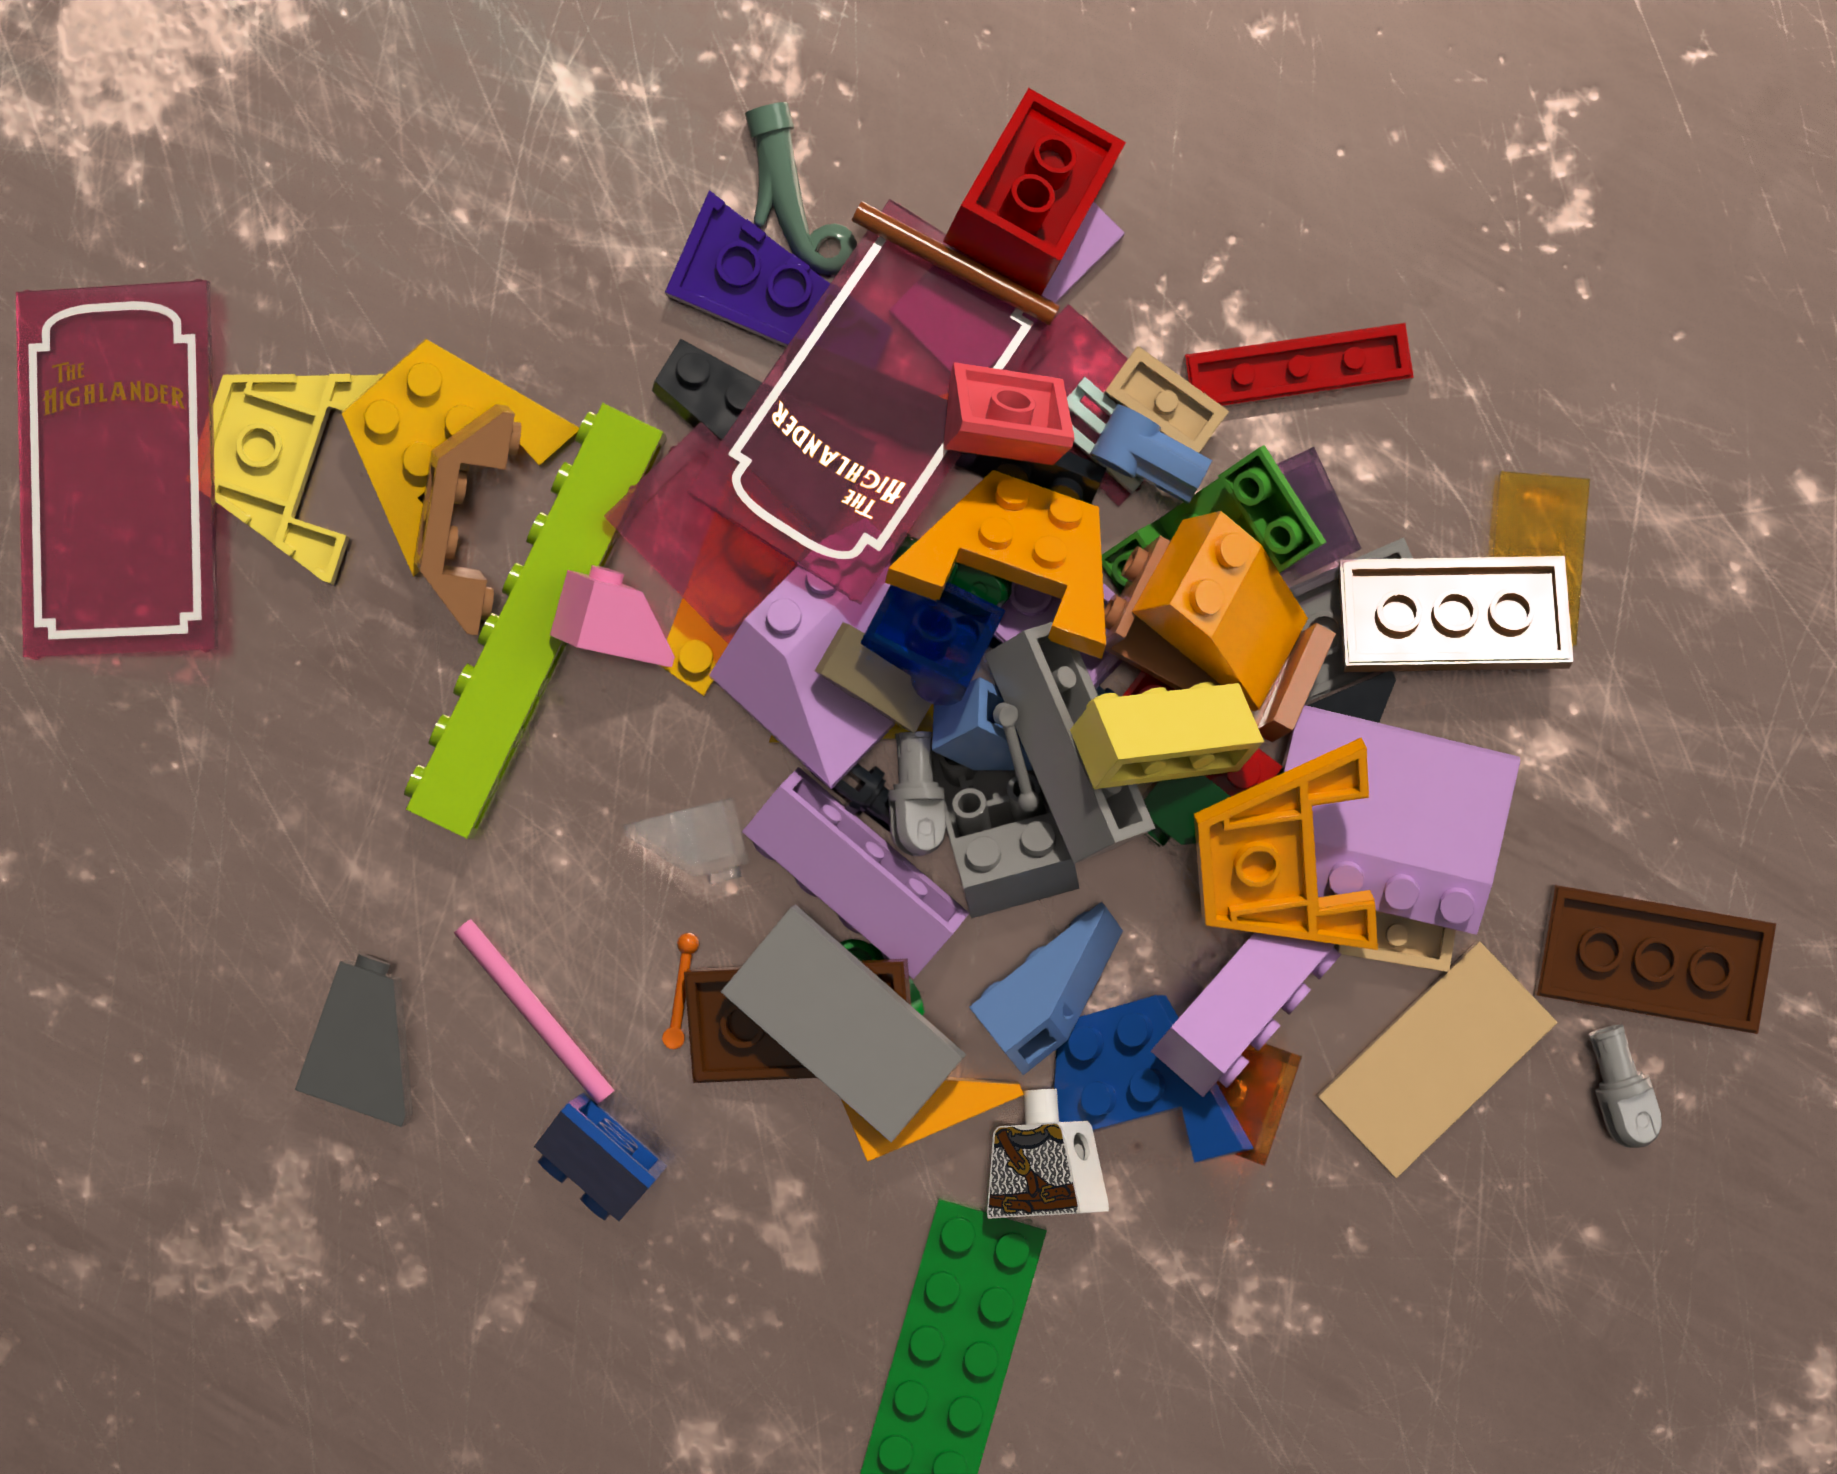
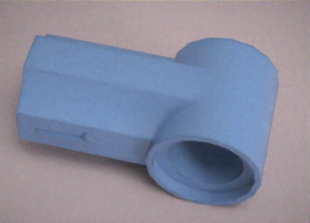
M1117 404L1090 455L1112 470L1130 478L1137 476L1154 485L1159 490L1188 504L1199 488L1212 460L1160 432L1161 427L1144 415L1126 406Z

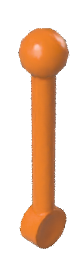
M692 933L682 934L677 941L681 957L670 1028L662 1036L664 1045L669 1049H678L685 1041V1034L681 1029L686 998L684 972L690 969L692 954L699 947V940Z

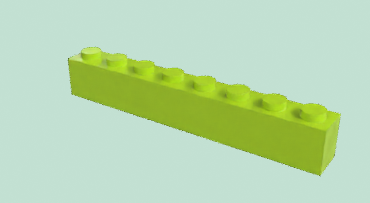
M602 403L597 415L590 411L587 413L575 438V442L582 446L573 465L567 462L562 464L551 487V492L558 496L549 514L546 515L540 512L529 531L526 542L533 545L524 566L517 562L514 564L504 583L502 593L509 597L500 615L491 613L481 630L477 643L483 645L484 649L475 667L467 663L455 684L453 694L460 698L451 717L442 714L428 743L435 747V750L426 768L418 765L407 783L404 795L411 799L406 810L466 839H474L568 643L550 636L567 570L589 575L591 565L605 568L667 440L663 431Z

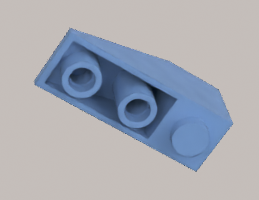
M1102 901L1090 911L1078 915L1070 923L1068 929L1046 946L1034 950L1026 958L1024 964L1002 981L990 985L982 993L981 998L969 1006L1023 1075L1068 1040L1123 933V930Z

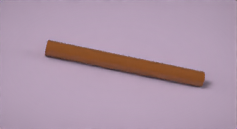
M864 202L859 204L854 213L852 222L1049 326L1054 321L1060 305Z

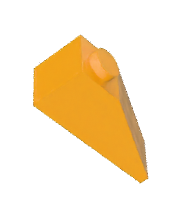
M948 1077L892 1142L886 1139L842 1099L841 1101L868 1162L1024 1094L1018 1081Z

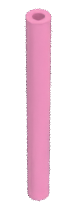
M472 919L459 927L454 932L456 937L598 1105L615 1090Z

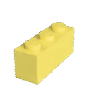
M1203 682L1189 689L1173 691L1157 687L1147 690L1142 694L1120 697L1116 693L1102 694L1088 702L1086 710L1070 729L1094 789L1239 771L1264 742L1239 683L1215 686L1212 682Z

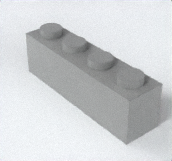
M1050 622L1022 631L987 652L984 656L1004 702L1014 705L1018 710V719L1014 724L1072 861L1076 864L1114 850L1155 829V826L1137 784L1102 789L1093 788L1070 729L1086 710L1088 702L1097 697L1098 694L1080 652L1050 641L1048 636L1053 623Z

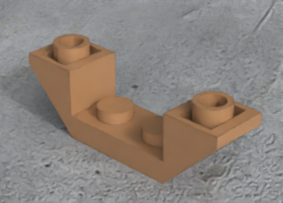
M500 404L491 407L431 451L414 562L464 631L471 635H478L480 620H487L491 615L494 596L493 588L486 587L487 580L480 570L444 565L445 559L453 560L455 556L458 527L450 525L454 504L462 505L466 493L467 471L459 470L460 463L506 470L508 455H517L521 437V423L514 422L515 413L508 406Z

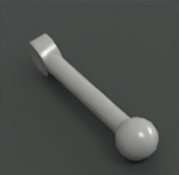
M1005 702L999 703L994 709L993 719L997 724L1003 726L1021 790L1018 804L1024 811L1031 812L1038 808L1040 796L1031 788L1014 724L1018 719V710L1014 705Z

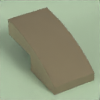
M842 622L815 669L816 673L852 698L865 702L900 728L914 734L942 687L940 682L917 666L845 622Z

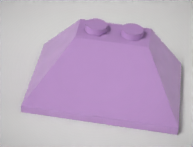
M864 519L826 538L820 545L836 551H850L856 546L864 532L876 540L880 537L881 533ZM889 540L886 541L880 551L867 544L857 557L851 559H837L812 551L743 620L709 674L712 681L829 789H832L895 725V723L865 702L852 698L815 672L817 665L842 622L850 624L875 639L937 681L987 632L986 627L965 608L943 598L935 601L885 583L888 568L891 566L890 559L895 547Z

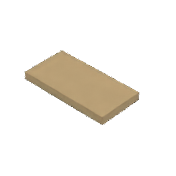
M1476 941L1450 966L1449 972L1445 971L1316 1096L1373 1156L1397 1178L1558 1022L1480 941Z

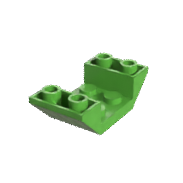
M1263 445L1219 474L1218 479L1194 494L1188 504L1185 502L1181 503L1158 520L1137 530L1102 554V565L1119 592L1122 593L1128 579L1122 577L1121 573L1127 559L1137 546L1143 549L1160 535L1171 541L1182 520L1218 511L1226 514L1263 546L1279 573H1282L1325 544L1326 540L1271 454Z

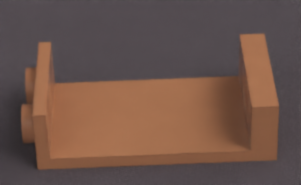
M1160 535L1143 549L1137 546L1123 567L1121 576L1128 580L1120 597L1115 594L1104 608L1105 651L1176 690L1189 689L1203 682H1212L1215 686L1220 685L1132 612L1166 551L1170 540ZM1318 623L1300 633L1260 710H1251L1263 738L1274 742L1293 731L1336 633Z

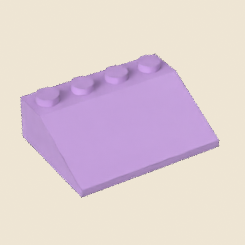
M1304 705L1293 731H1291L1280 774L1361 737L1367 747L1369 798L1312 806L1318 897L1370 890L1375 899L1376 911L1477 935L1494 880L1520 765V757Z

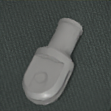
M918 731L915 734L912 732L895 734V740H897L899 784L893 785L894 790L888 791L890 832L893 843L903 853L912 856H923L934 852L944 841L946 832L944 788L938 786V782H933L931 759L932 732Z
M1623 1024L1612 1025L1593 1031L1588 1036L1603 1081L1599 1083L1600 1087L1595 1091L1607 1130L1614 1141L1625 1147H1646L1657 1139L1662 1127L1661 1112L1650 1076L1643 1075L1642 1071L1636 1070Z

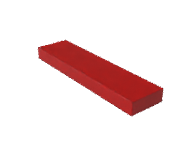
M1406 323L1187 354L1183 357L1187 381L1223 407L1409 381L1414 378Z

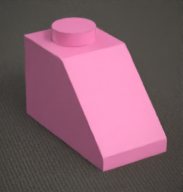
M591 565L589 575L567 570L550 636L578 648L672 668L675 656L643 592L622 584L625 574Z

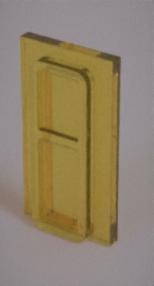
M1500 471L1492 557L1565 556L1572 646H1577L1590 479L1552 476L1547 473L1529 474Z

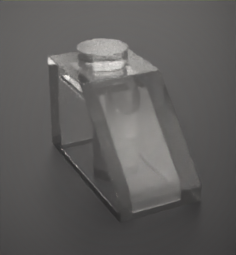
M733 797L623 825L626 837L693 877L707 875L709 885L740 878L742 875L739 866L751 864L745 836L742 833L743 828L736 800Z

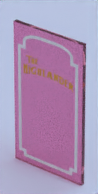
M889 199L881 212L978 262L944 243L945 233L905 209L900 203ZM868 230L691 484L687 494L693 500L701 502L846 595L850 601H855L861 605L963 454V452L943 449L953 362L1018 372L1049 325Z
M195 279L194 281L39 291L26 289L23 292H16L23 657L38 660L40 657L200 650L208 653L211 650H219L210 281Z

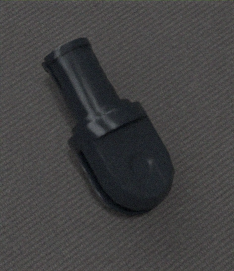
M857 763L847 773V775L859 783L855 789L841 779L831 790L846 801L844 803L845 809L852 815L856 813L859 816L864 812L890 832L889 789L884 786L886 782L883 778L885 772L877 766H874L868 772Z

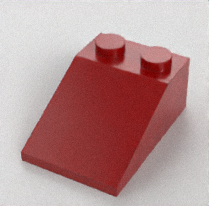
M1028 88L962 202L943 242L1023 287L1042 295L1126 142Z

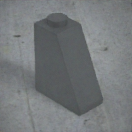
M358 954L356 962L344 960L340 961L295 1090L403 1127L410 1123L413 1115L402 981L401 978L388 974L391 964L371 956Z

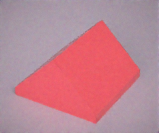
M953 362L943 449L1054 465L1072 448L1075 437L1063 379Z

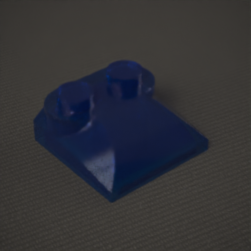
M949 582L946 583L940 600L937 599L936 601L890 585L860 644L910 675L914 690L927 702L940 706L953 705L962 700L1006 610Z

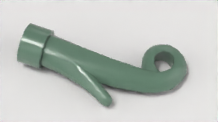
M788 102L773 103L747 111L745 117L751 139L755 140L758 158L759 187L754 224L757 227H763L766 224L773 204L786 240L793 253L799 259L809 265L814 272L827 276L839 274L847 270L854 262L857 254V241L853 233L845 226L836 223L824 225L814 230L811 234L809 232L790 130L794 129ZM828 238H837L841 244L839 254L833 258H825L818 252L823 241Z

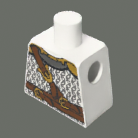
M1057 1089L1023 1091L1025 1125L998 1126L993 1132L987 1205L988 1219L1109 1211L1107 1193L1091 1124L1088 1121L1059 1122Z

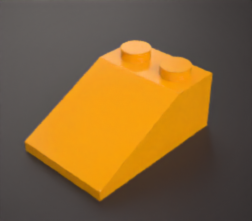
M1222 511L1182 520L1132 610L1137 617L1220 685L1239 683L1252 711L1260 710L1308 620L1305 612L1263 546Z

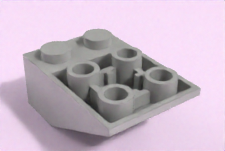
M931 743L933 782H938V786L944 788L946 830L971 918L1080 889L1075 864L1072 861L1034 770H1027L1032 790L1040 796V804L1036 810L1027 812L1021 809L1018 804L1021 790L1015 770H972L932 751Z

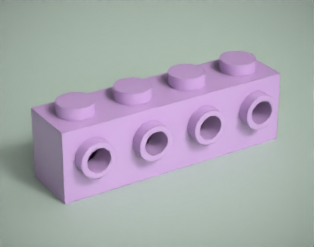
M799 767L777 788L742 831L752 840L754 847L761 855L779 863L795 877L797 884L803 891L821 899L838 914L840 921L845 927L855 933L862 934L881 951L884 959L908 958L909 976L913 979L948 941L969 914L967 910L856 815H852L847 811L842 803Z
M1254 933L1172 1025L1151 1052L1202 1097L1205 1096L1217 1081L1227 1088L1249 1063L1241 1055L1249 1044L1259 1051L1281 1026L1272 1017L1280 1008L1290 1015L1311 991L1303 981L1310 973L1320 980L1341 956V953L1334 948L1335 944Z

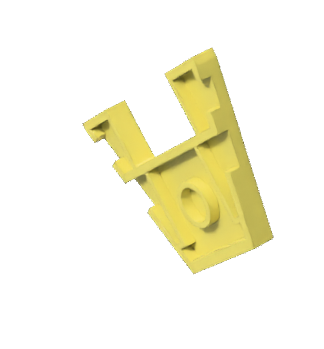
M295 374L223 375L198 448L199 490L261 534L319 579L334 585L350 537L297 520L295 515L330 410L334 409L342 412L384 374H329L316 376H296Z

